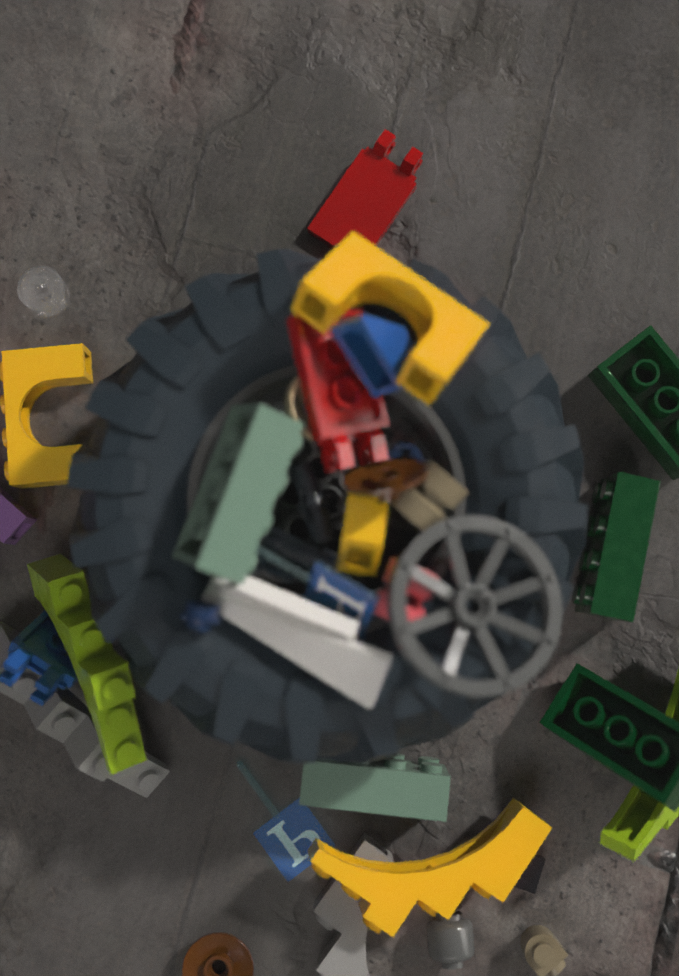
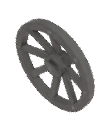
M466 515L449 518L429 527L415 537L404 549L395 564L388 587L387 606L389 623L395 641L403 656L427 681L450 693L469 697H486L513 691L529 682L543 669L558 643L562 627L563 606L561 591L554 570L544 553L528 536L501 520L485 516ZM458 533H478L495 538L473 584H470ZM441 538H444L457 591L415 565L423 552ZM509 546L523 558L535 577L491 592L487 587ZM409 579L449 603V608L409 621L406 604ZM540 589L543 606L541 631L496 612L497 604ZM468 599L472 601L471 604L473 610H475L474 614L469 613L465 605ZM453 620L456 625L442 667H440L424 652L414 634ZM487 623L535 644L524 662L510 673L488 631ZM470 628L495 677L493 680L477 681L455 675Z

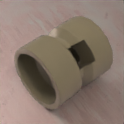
M429 458L424 462L428 471L426 479L415 487L402 492L399 500L391 502L402 514L423 531L438 522L446 520L444 512L447 509L455 510L469 494L463 486Z

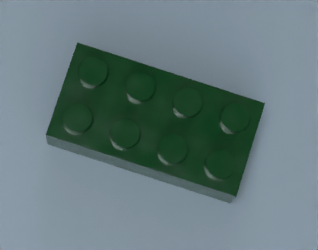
M650 325L599 364L587 376L670 478L676 480L679 478V358Z
M616 472L602 479L600 483H596L592 495V503H596L594 517H589L586 526V536L589 537L587 550L582 551L579 560V570H583L580 584L576 583L572 594V603L576 604L575 612L614 621L634 622L661 481Z
M576 663L539 723L673 812H676L679 807V722Z

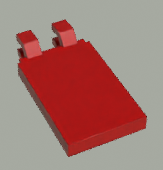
M385 129L375 142L373 149L368 146L365 150L361 149L308 226V233L334 249L335 244H340L353 231L374 246H377L415 191L417 177L414 175L423 163L422 157L424 153L412 146L401 165H396L387 159L396 146L394 142L396 135Z
M355 307L348 309L334 325L365 314L364 308ZM297 314L288 317L286 322L313 441H317L318 447L323 446L321 457L326 473L355 467L351 440L357 439L354 447L360 466L388 460L385 436L381 428L390 426L384 396L373 398L330 332V329L324 334Z

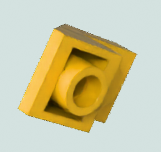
M348 492L338 559L340 561L336 571L371 577L377 576L384 543L389 503H380L376 497H365Z

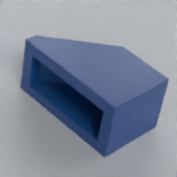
M362 314L334 325L330 329V332L373 398L404 389L395 381L409 355L417 347L405 327Z

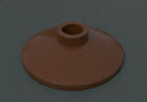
M410 459L385 460L353 470L346 475L343 483L345 490L351 494L376 497L380 503H390L399 500L402 492L424 481L428 471L427 466L420 461Z
M224 932L209 933L197 939L187 951L182 966V976L254 975L253 958L247 946L239 938ZM222 960L225 962L226 968L224 970H217L214 962Z

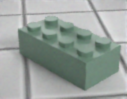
M260 403L231 405L172 557L200 570L243 585L245 578L255 568L257 562V554L255 552L259 541L270 529L273 518L271 510L276 497L283 493L287 485L288 476L286 471L291 458L298 454L302 446L303 436L301 432L304 423Z
M396 753L387 758L366 763L317 758L316 762L303 763L299 805L447 822L451 776L445 765L439 764L440 759L428 756H419L418 761L404 760L405 755Z

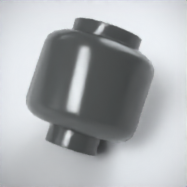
M455 910L449 920L437 912L435 918L430 920L426 926L429 956L431 959L441 962L443 969L463 968V961L469 960L475 952L473 925L468 918L463 917L461 911Z

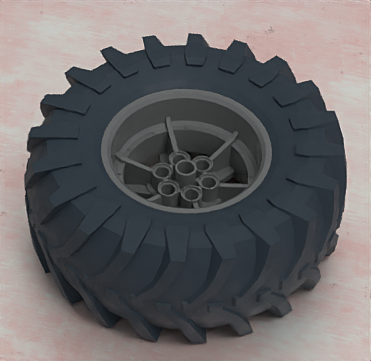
M276 249L257 253L258 272L252 274H224L215 272L202 276L184 286L192 302L185 308L164 315L149 317L140 323L125 339L136 351L133 358L111 375L101 379L94 388L85 409L99 417L91 433L72 455L67 483L68 488L82 490L78 511L69 535L74 568L88 566L91 616L107 643L116 638L119 639L118 645L127 659L136 683L161 704L170 698L171 704L202 734L233 746L238 739L240 744L249 746L282 762L305 764L316 762L318 758L366 763L392 756L398 753L399 749L445 738L467 724L475 716L474 712L504 694L486 697L461 696L430 683L403 656L393 636L390 623L373 614L364 638L358 636L356 641L393 655L375 705L370 709L359 704L219 614L218 617L221 619V622L213 624L211 631L189 629L186 627L187 619L185 620L180 617V612L185 611L187 600L202 601V596L214 575L172 557L231 405L260 403L286 415V391L291 381L298 375L286 319L295 315L291 311V307L301 281L323 261L292 249ZM413 258L408 269L488 322L489 325L473 351L431 406L405 389L383 395L390 426L381 428L385 436L387 453L400 443L414 445L420 450L423 456V463L428 458L431 459L469 492L455 510L447 509L444 512L446 519L466 515L491 517L512 525L528 536L544 553L554 570L561 591L564 614L573 589V585L568 583L584 548L587 526V504L579 503L584 458L575 424L564 426L559 386L540 353L529 358L526 357L511 321L484 295L472 306L453 285L447 275L433 266ZM360 304L352 307H363L364 313L405 327L415 345L418 346V337L414 328L396 311L377 304ZM303 399L301 404L302 412L308 418L305 402ZM303 437L302 446L295 456L296 465L304 462H313L314 464L317 461H323L321 457L323 446L318 447L317 442ZM402 452L400 458L397 459H409V453ZM356 453L353 454L355 467L330 472L325 478L317 479L322 495H327L329 502L334 499L337 501L335 505L337 512L333 515L328 512L334 531L342 532L344 511L348 491L344 488L343 480L347 474L362 467L359 464ZM286 471L288 476L287 485L283 493L276 497L271 513L280 517V522L275 528L284 531V536L292 535V527L295 523L305 521L303 514L298 513L296 504H288L284 501L285 490L290 486H294L288 471ZM389 503L383 545L405 549L423 530L410 521L393 504ZM458 533L470 584H473L495 538L478 533ZM310 536L306 539V541L311 542ZM441 538L423 552L415 565L436 575L441 579L440 581L457 591L444 538ZM327 544L319 546L318 550H322L323 548L330 550L327 547ZM263 545L255 552L259 556H264L265 560H268L269 557L288 560L282 557V553L276 555L266 551ZM508 546L487 588L491 592H495L532 579L535 576L523 558ZM335 571L334 575L367 593L364 575ZM262 575L260 578L252 577L261 582L276 587L280 590H283L282 588L274 584L277 581L265 579V576ZM384 583L367 594L374 598L376 591L384 589L386 584ZM540 589L497 604L496 612L541 631L543 606ZM434 594L432 601L424 602L423 607L427 612L426 615L449 608V603ZM468 599L465 605L469 613L474 614L475 610H473L472 601ZM453 620L414 634L424 652L440 667H442L456 625ZM486 624L510 673L524 662L535 644L493 625ZM470 628L455 675L477 681L493 680L495 677Z

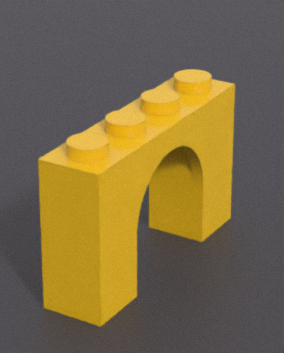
M354 231L301 281L291 307L292 312L324 334L348 309L360 304L382 305L402 315L414 328L419 344L409 355L395 383L429 406H431L473 351L489 325L488 322Z
M82 343L1 351L0 380L3 382L4 395L0 396V408L5 415L6 428L2 429V441L7 448L8 461L4 463L5 478L9 481L10 486L19 489L66 485L68 483L72 455L82 444L57 447L42 446L35 439L31 431L30 413L36 400L52 388L93 384L91 351Z

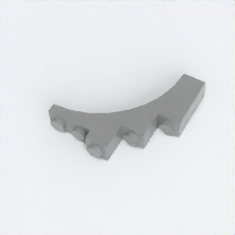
M0 621V674L6 670L2 666L10 653L8 652L10 643L20 634V632ZM27 668L22 677L11 687L0 682V692L24 705L37 730L64 744L78 770L102 782L108 778L145 798L154 791L170 772L165 763L145 752L147 761L111 775L106 768L89 708L68 688L63 690L58 687L52 698L42 707L30 700L31 694L37 689L34 687L35 683L41 677Z
M365 832L349 852L350 855L366 860L394 862L392 853ZM331 877L315 899L313 912L316 913L315 918L323 927L330 931L335 928L337 931L317 957L316 971L319 972L318 976H370L366 961L368 927L362 921L363 916L358 905L362 897L359 900L353 899L341 889L342 883Z

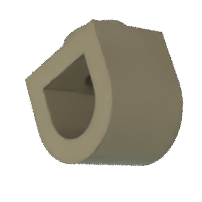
M532 925L522 933L520 939L521 950L538 976H546L547 974L548 976H557L566 965L564 959L568 954L554 934L542 925Z

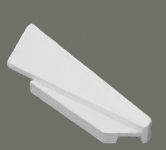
M213 575L202 596V601L219 605V615L364 707L370 709L375 705L390 669L393 655L357 642L359 622L250 576L246 577L243 585Z

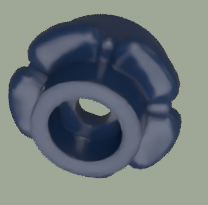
M187 600L185 611L180 612V617L185 620L187 619L186 627L193 630L211 631L213 624L221 622V619L218 617L219 605L210 602Z

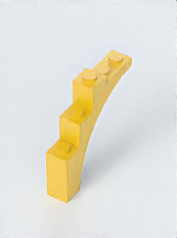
M513 798L500 815L474 838L451 851L423 860L404 862L366 860L341 852L317 838L309 847L308 854L310 862H312L311 868L318 875L327 880L330 876L342 883L341 889L353 899L359 900L362 897L358 905L363 916L362 921L368 928L378 934L383 930L391 937H394L416 902L431 916L435 917L438 912L448 920L470 887L488 900L493 895L501 902H504L552 827Z

